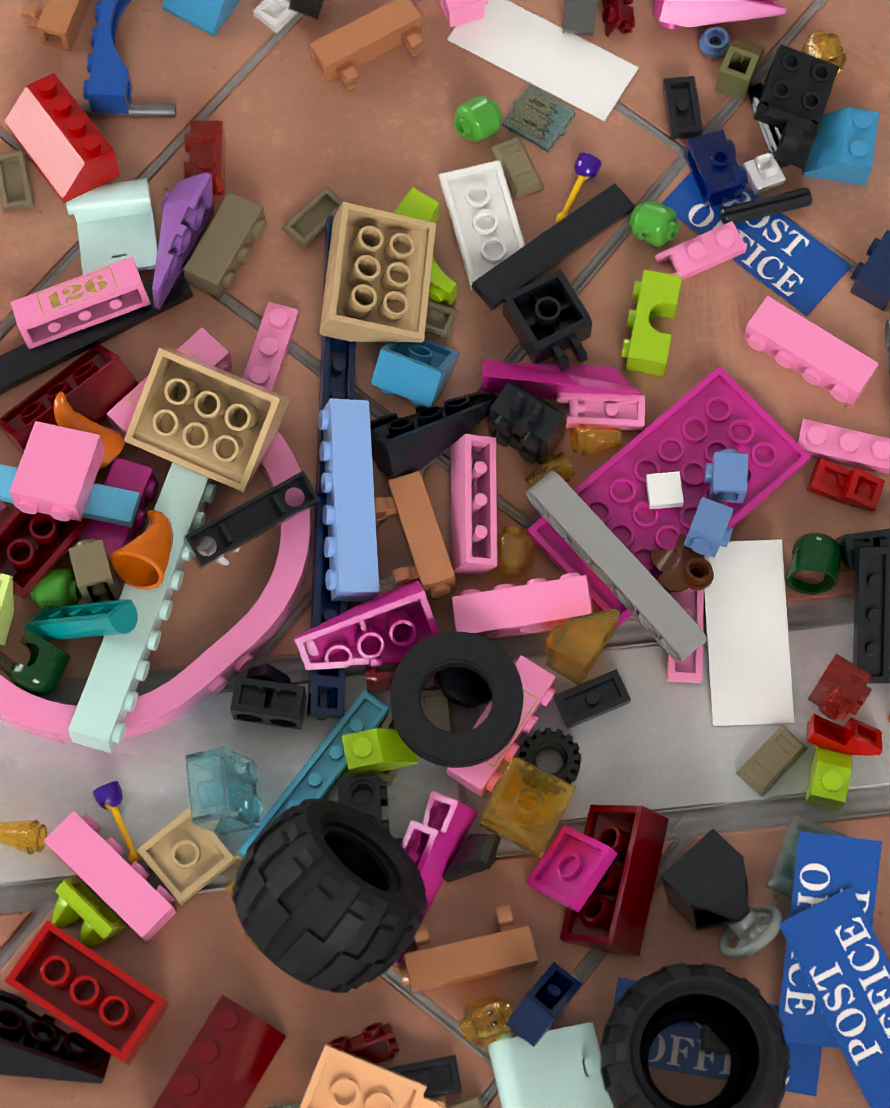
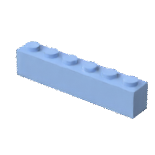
M330 398L318 415V428L323 430V441L320 444L319 456L320 460L325 463V473L321 477V491L326 493L327 504L323 507L322 519L323 524L328 525V537L324 541V555L329 557L330 567L326 572L325 583L327 590H331V601L366 602L379 593L369 401Z

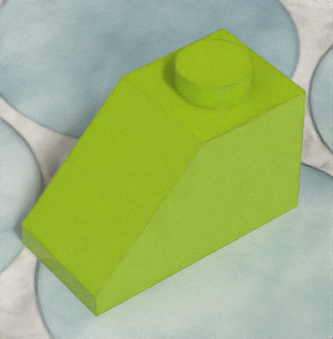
M375 728L342 735L350 777L364 776L418 764L416 754L403 742L396 729Z
M818 746L815 747L804 801L805 804L834 811L841 809L846 802L852 771L851 754L834 752Z

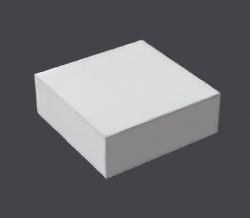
M263 0L253 10L254 17L275 33H278L297 12L288 9L290 2L287 0Z
M680 471L646 474L649 510L683 507Z

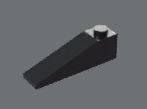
M480 391L448 399L444 402L445 407L427 408L420 406L415 408L416 414L398 418L397 413H392L370 421L372 458L378 469L394 479L424 468L490 414L491 406L498 396Z
M0 990V1075L103 1083L111 1057L110 1053L76 1032L66 1033L53 1025L55 1021L53 1017L46 1013L42 1017L26 1008L27 1001L15 994Z

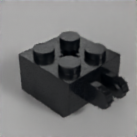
M561 269L503 297V315L532 363L538 364L553 357L563 372L570 368L569 360L563 352L568 348L571 349L575 358L580 363L588 359L586 350L581 342L591 337L592 321L589 313Z
M510 380L490 408L489 434L491 437L496 438L497 444L503 447H508L509 445L519 451L520 456L526 461L533 464L537 462L545 466L565 436L568 413L563 410L561 411Z

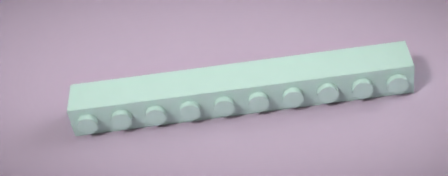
M172 462L154 510L162 512L170 519L174 535L172 551L163 583L157 588L149 590L137 589L125 583L119 600L129 599L133 601L138 614L137 624L130 633L104 636L68 728L73 743L111 754L115 744H121L126 732L124 720L127 712L132 713L138 700V692H135L139 681H145L149 671L150 662L147 661L151 650L156 651L160 643V625L162 620L167 621L171 614L173 602L170 600L174 590L178 591L181 587L184 577V571H181L185 561H190L192 558V554L183 540L184 536L204 526L206 513L203 512L206 504H211L214 500L217 485L214 484L215 480Z

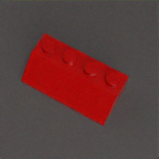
M55 73L43 77L24 88L7 116L5 125L63 203L120 176L114 149Z

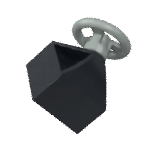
M714 829L708 832L661 875L668 903L696 930L728 924L729 927L724 932L720 941L721 952L728 958L740 959L758 952L776 936L780 929L779 923L782 922V914L779 909L769 905L751 909L748 905V882L744 858ZM769 916L762 921L759 919L760 917ZM766 930L760 937H758L756 940L752 942V940L755 939L761 932ZM737 935L740 941L736 948H732L731 942L734 936Z

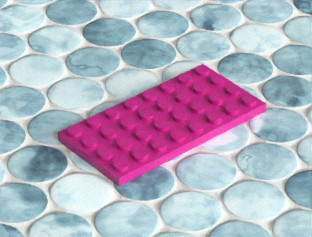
M719 366L578 485L574 491L650 574L658 580L661 573L653 567L650 552L652 550L675 551L679 535L681 533L688 534L701 498L709 499L710 483H704L705 464L711 463L714 452L734 449L739 451L740 454H748L747 493L743 503L718 502L734 508L727 526L730 528H734L810 461L811 456ZM680 471L683 507L649 510L646 474ZM543 516L527 529L526 534L564 574L579 573L580 576H587L592 603L616 629L633 616Z

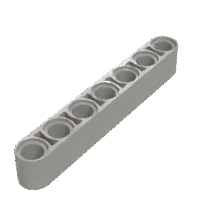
M555 471L549 472L526 491V496L534 508L674 660L681 663L707 641L706 635L699 625Z

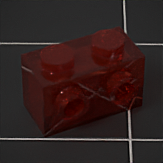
M191 121L190 133H185V152L190 153V161L184 162V179L205 172L212 174L213 196L225 195L226 138L223 122Z
M835 654L807 700L819 706V711L826 717L834 720L838 718L843 721L849 712L856 715L872 689L866 685L872 675L840 655Z

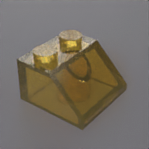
M614 608L567 618L562 627L556 625L546 640L548 644L544 651L547 654L546 666L577 685L582 684L614 635L620 611Z
M513 755L482 814L480 827L493 834H498L501 838L542 858L576 787Z

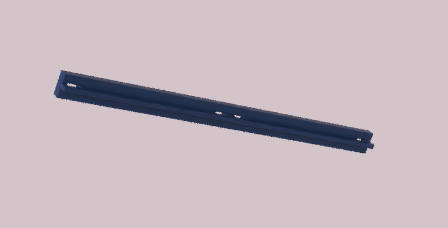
M330 215L326 220L323 299L333 218L335 217ZM321 336L319 411L323 410L330 398L354 400L356 342ZM319 428L316 493L320 501L315 505L310 629L346 612L348 601H331V590H327L325 583L326 572L330 567L329 557L324 555V541L328 537V525H324L322 519L323 507L327 504L326 493L321 491V477L325 473V463L320 460L319 456L320 444L323 441V430H319ZM345 668L309 670L307 716L317 717V720L322 721L326 718L341 719L344 716ZM327 691H330L329 708H327Z

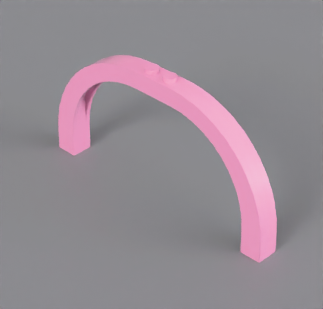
M277 431L259 465L271 488L301 472L292 451L282 435ZM290 488L285 493V501L292 507H298L304 502V493L298 488ZM310 508L281 524L279 553L274 570L267 586L250 611L182 672L155 690L138 697L134 711L132 713L127 712L124 720L126 732L123 739L147 733L170 723L187 713L211 693L212 695L219 693L228 684L227 679L236 671L240 673L252 664L253 656L272 639L287 619L303 587L312 547ZM0 675V719L36 736L72 742L68 728L77 705L62 704L37 697L15 686Z

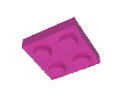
M564 825L525 883L533 890L579 913L618 853L610 846Z

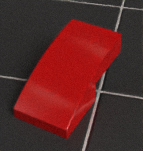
M821 457L815 463L806 490L842 504L874 511L876 510L885 480L857 467L850 471Z
M813 714L807 723V742L815 746L851 755H880L883 751L882 731L852 717L845 727L816 714Z

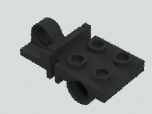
M781 44L766 76L761 92L762 96L753 118L783 130L774 159L803 169L812 144L818 135L821 126L820 122L839 66Z

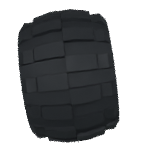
M315 798L303 800L300 805L290 807L263 828L250 844L237 871L236 884L232 887L235 911L243 929L256 947L273 964L289 976L311 987L335 993H348L350 989H357L366 982L370 983L386 972L412 943L421 925L422 913L426 910L428 902L425 894L426 888L417 866L393 836L371 818L354 808L336 801Z
M682 962L664 966L648 976H643L628 988L614 1006L604 1027L600 1045V1071L604 1089L608 1092L615 1108H779L786 1093L785 1085L788 1070H790V1047L786 1045L782 1030L784 1025L775 1007L771 1008L759 993L760 989L745 977L741 979L725 971V967L708 963L693 965ZM720 1009L729 1015L731 1024L739 1028L744 1035V1043L741 1049H739L735 1035L721 1019L709 1015L710 1011ZM693 1021L707 1025L722 1038L729 1049L731 1062L729 1079L720 1094L704 1104L683 1105L676 1103L663 1095L651 1078L648 1057L652 1043L662 1030L674 1023Z

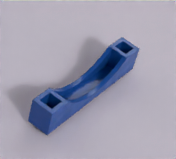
M101 0V2H96L95 19L98 21L97 28H92L91 44L94 47L93 54H88L87 69L90 77L89 80L84 81L83 85L84 99L89 100L91 112L129 114L132 83L129 70L115 49V34L119 20L131 0Z

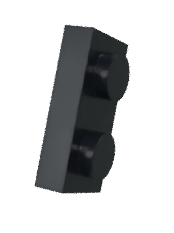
M695 77L664 78L662 86L670 139L702 137L703 127Z
M617 669L554 695V701L567 729L629 704L631 701Z

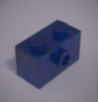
M724 130L689 139L684 157L706 209L742 198L745 186L748 183L747 173L743 166L739 167L735 158L736 149L731 139L727 140Z

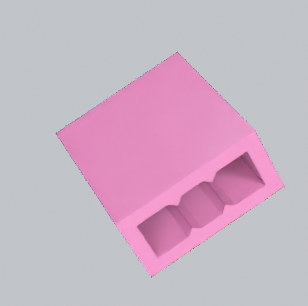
M35 421L10 489V495L15 507L27 514L39 512L49 514L60 521H69L70 519L81 521L105 453L101 436Z

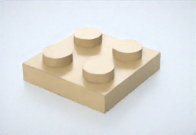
M192 805L136 850L181 906L236 861L235 857Z

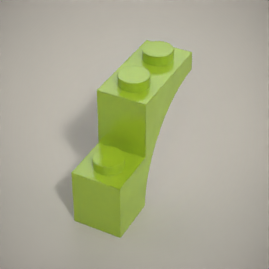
M412 187L393 213L436 223L439 219V202ZM433 257L429 299L437 303L442 302L450 307L457 298V283L451 280L439 268Z

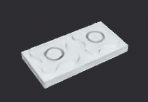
M500 160L439 174V182L471 290H473L471 286L476 279L525 246Z

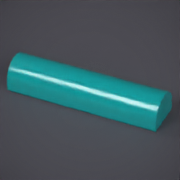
M129 599L69 605L42 610L25 623L23 627L25 631L32 632L46 641L127 634L135 628L138 614L133 601Z

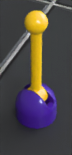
M579 153L574 166L578 179L563 211L556 216L557 223L568 216L583 181L590 180L598 174L602 163L597 157L588 153Z
M113 781L92 791L94 798L100 807L112 811L129 851V862H140L142 857L135 850L118 809L123 799L119 782Z

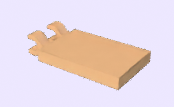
M325 1044L299 1108H446L443 1102L423 1096L427 1088L425 1084Z

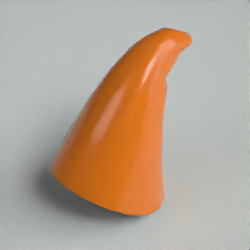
M63 392L57 394L54 400V415L57 425L100 435L105 453L99 470L106 467L119 455L124 447L125 437L122 432L93 422L82 414L75 412L67 402L65 394Z
M156 510L147 511L146 514L151 520L150 526L140 536L110 555V564L116 575L125 583L137 589H154L163 583L172 551L174 535L171 521L162 512Z

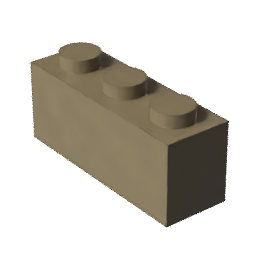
M231 192L227 194L183 269L187 284L219 299L222 298L226 290H231L237 278L236 272L241 264H246L250 258L253 242L256 238L260 239L265 232L267 221H265L262 206Z
M86 539L78 542L75 547L68 548L77 586L86 604L119 600L122 593L118 576L111 567L110 555L103 540Z

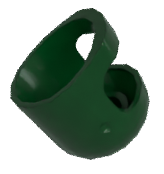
M808 533L798 538L792 550V563L786 573V584L794 591L809 595L832 590L838 583L841 561L839 544L831 536L822 533ZM803 570L825 573L823 581L815 585L799 581L793 575Z
M26 631L21 643L30 650L31 656L27 665L12 664L11 679L22 690L32 695L45 696L55 690L71 657L40 636Z

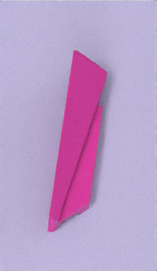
M483 359L481 389L483 392H502L506 384L512 380L541 399H556V394L559 392L641 395L639 388L633 387L611 366L570 365L569 369L562 372L557 364H511Z
M431 791L423 823L411 820L401 843V846L417 866L426 888L425 894L428 902L426 910L422 913V921L444 880L443 875L458 853L477 816L475 809ZM408 948L396 960V963L402 962L404 954L407 952Z

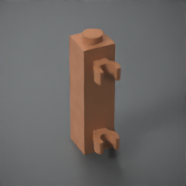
M47 0L43 10L32 4H25L21 16L26 17L24 25L37 29L41 44L70 51L91 0Z
M393 0L310 44L311 61L326 83L340 77L347 91H350L359 86L356 80L358 74L355 69L403 43L411 57L423 52L419 46L423 43L419 35L422 34L424 14L416 2L412 3L411 0Z
M418 471L388 480L390 497L374 498L375 520L380 521L392 514H396L413 564L412 567H401L392 571L395 586L397 588L418 580L427 598L444 597L452 590H456L455 574L421 473Z
M510 905L498 907L495 911L500 932L431 948L427 925H420L414 937L417 951L405 953V964L399 965L403 986L410 985L411 992L414 994L536 966L538 959L530 926L515 928Z

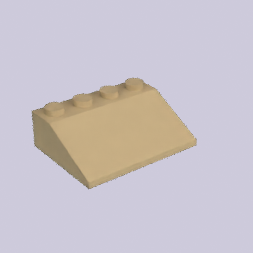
M343 202L333 218L319 335L350 342H423L436 223Z
M159 348L124 441L244 493L279 429L290 398L172 348Z

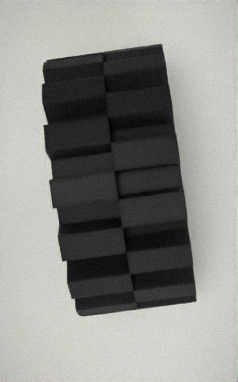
M545 728L543 732H540V730L534 731L533 736H528L525 739L519 752L518 769L519 773L523 776V781L526 785L529 783L532 790L537 791L539 789L542 790V794L547 795L548 792L554 791V794H558L561 789L566 790L572 782H575L581 766V754H579L577 742L574 744L572 741L573 737L570 734L565 736L562 734L563 730L557 728V732L551 731V728ZM545 749L556 750L562 756L563 766L555 773H545L536 764L537 755Z

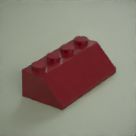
M96 344L0 417V429L23 455L35 421L58 426L54 415V400L59 392L65 394L67 402L75 412L82 414L93 422L100 423L107 418L106 413L138 385V382L120 356L102 345Z
M15 508L0 525V573L13 577V594L25 599L65 554L68 548L93 522V519L82 517L81 521L72 519L60 521L49 514L39 512L27 514Z
M590 805L584 834L610 846L618 855L580 912L578 913L567 907L560 935L561 941L612 954L640 955L669 822L668 818L644 806Z
M221 995L153 1108H244L287 1036L244 1007Z

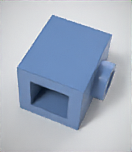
M734 449L714 452L711 463L705 464L704 483H710V500L743 503L747 493L748 454H740L739 451Z
M702 497L683 546L691 548L698 554L715 557L719 547H727L733 528L727 526L734 508Z

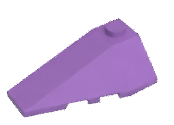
M205 172L178 181L173 191L167 192L163 199V217L152 287L154 307L157 309H161L214 214L212 174Z

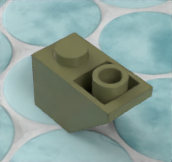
M736 37L730 44L719 70L715 91L744 101L765 47Z

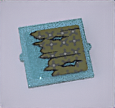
M530 85L519 101L513 102V109L502 122V126L549 152L557 139L565 135V128L576 115V111Z

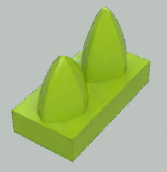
M79 876L63 880L55 890L59 898L53 910L52 924L57 927H63L82 917L84 922L81 927L80 939L81 943L86 947L102 944L108 938L119 935L126 927L127 923Z

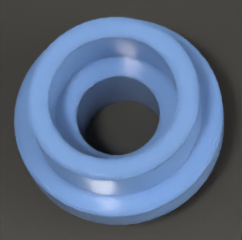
M711 27L701 35L699 42L701 51L713 58L724 56L731 44L729 35L720 27ZM716 42V43H718L719 45H718V46H715V45H712V44H710V43Z

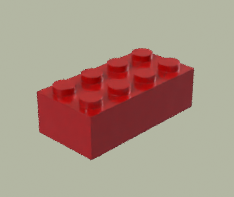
M48 920L5 979V982L128 1066L170 1005L164 998Z

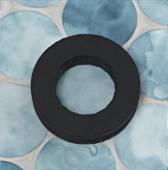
M446 632L431 636L415 645L403 657L394 673L390 690L393 722L403 742L422 759L435 765L450 768L478 765L501 752L510 742L518 728L523 707V686L520 674L508 654L487 638L468 632ZM449 667H464L478 673L487 682L492 693V707L488 717L478 727L466 732H448L436 727L426 717L421 706V693L426 682L436 672Z

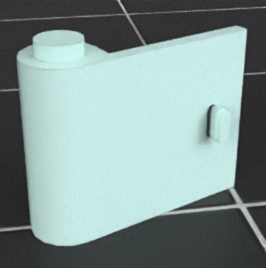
M147 178L103 184L66 202L68 214L75 215L83 275L133 257L138 271L155 269L158 247Z
M593 1022L549 1030L535 1047L519 1036L515 1037L514 1031L494 1035V1042L487 1045L502 1108H614L608 1092L604 1089L600 1071L601 1053Z

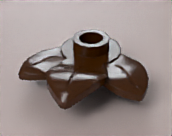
M682 533L677 539L675 551L652 550L650 552L653 567L661 573L657 581L665 590L670 592H681L688 588L704 590L713 581L714 572L712 566L704 559V555L683 546L687 535ZM691 573H696V574H698L701 578L695 577V576L692 575Z

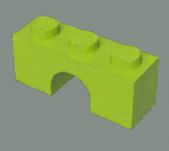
M644 270L642 281L635 280L632 299L638 300L637 309H630L626 327L633 329L631 339L624 338L621 354L622 358H627L625 370L664 377L672 334L656 331L649 322L657 317L674 319L682 276Z

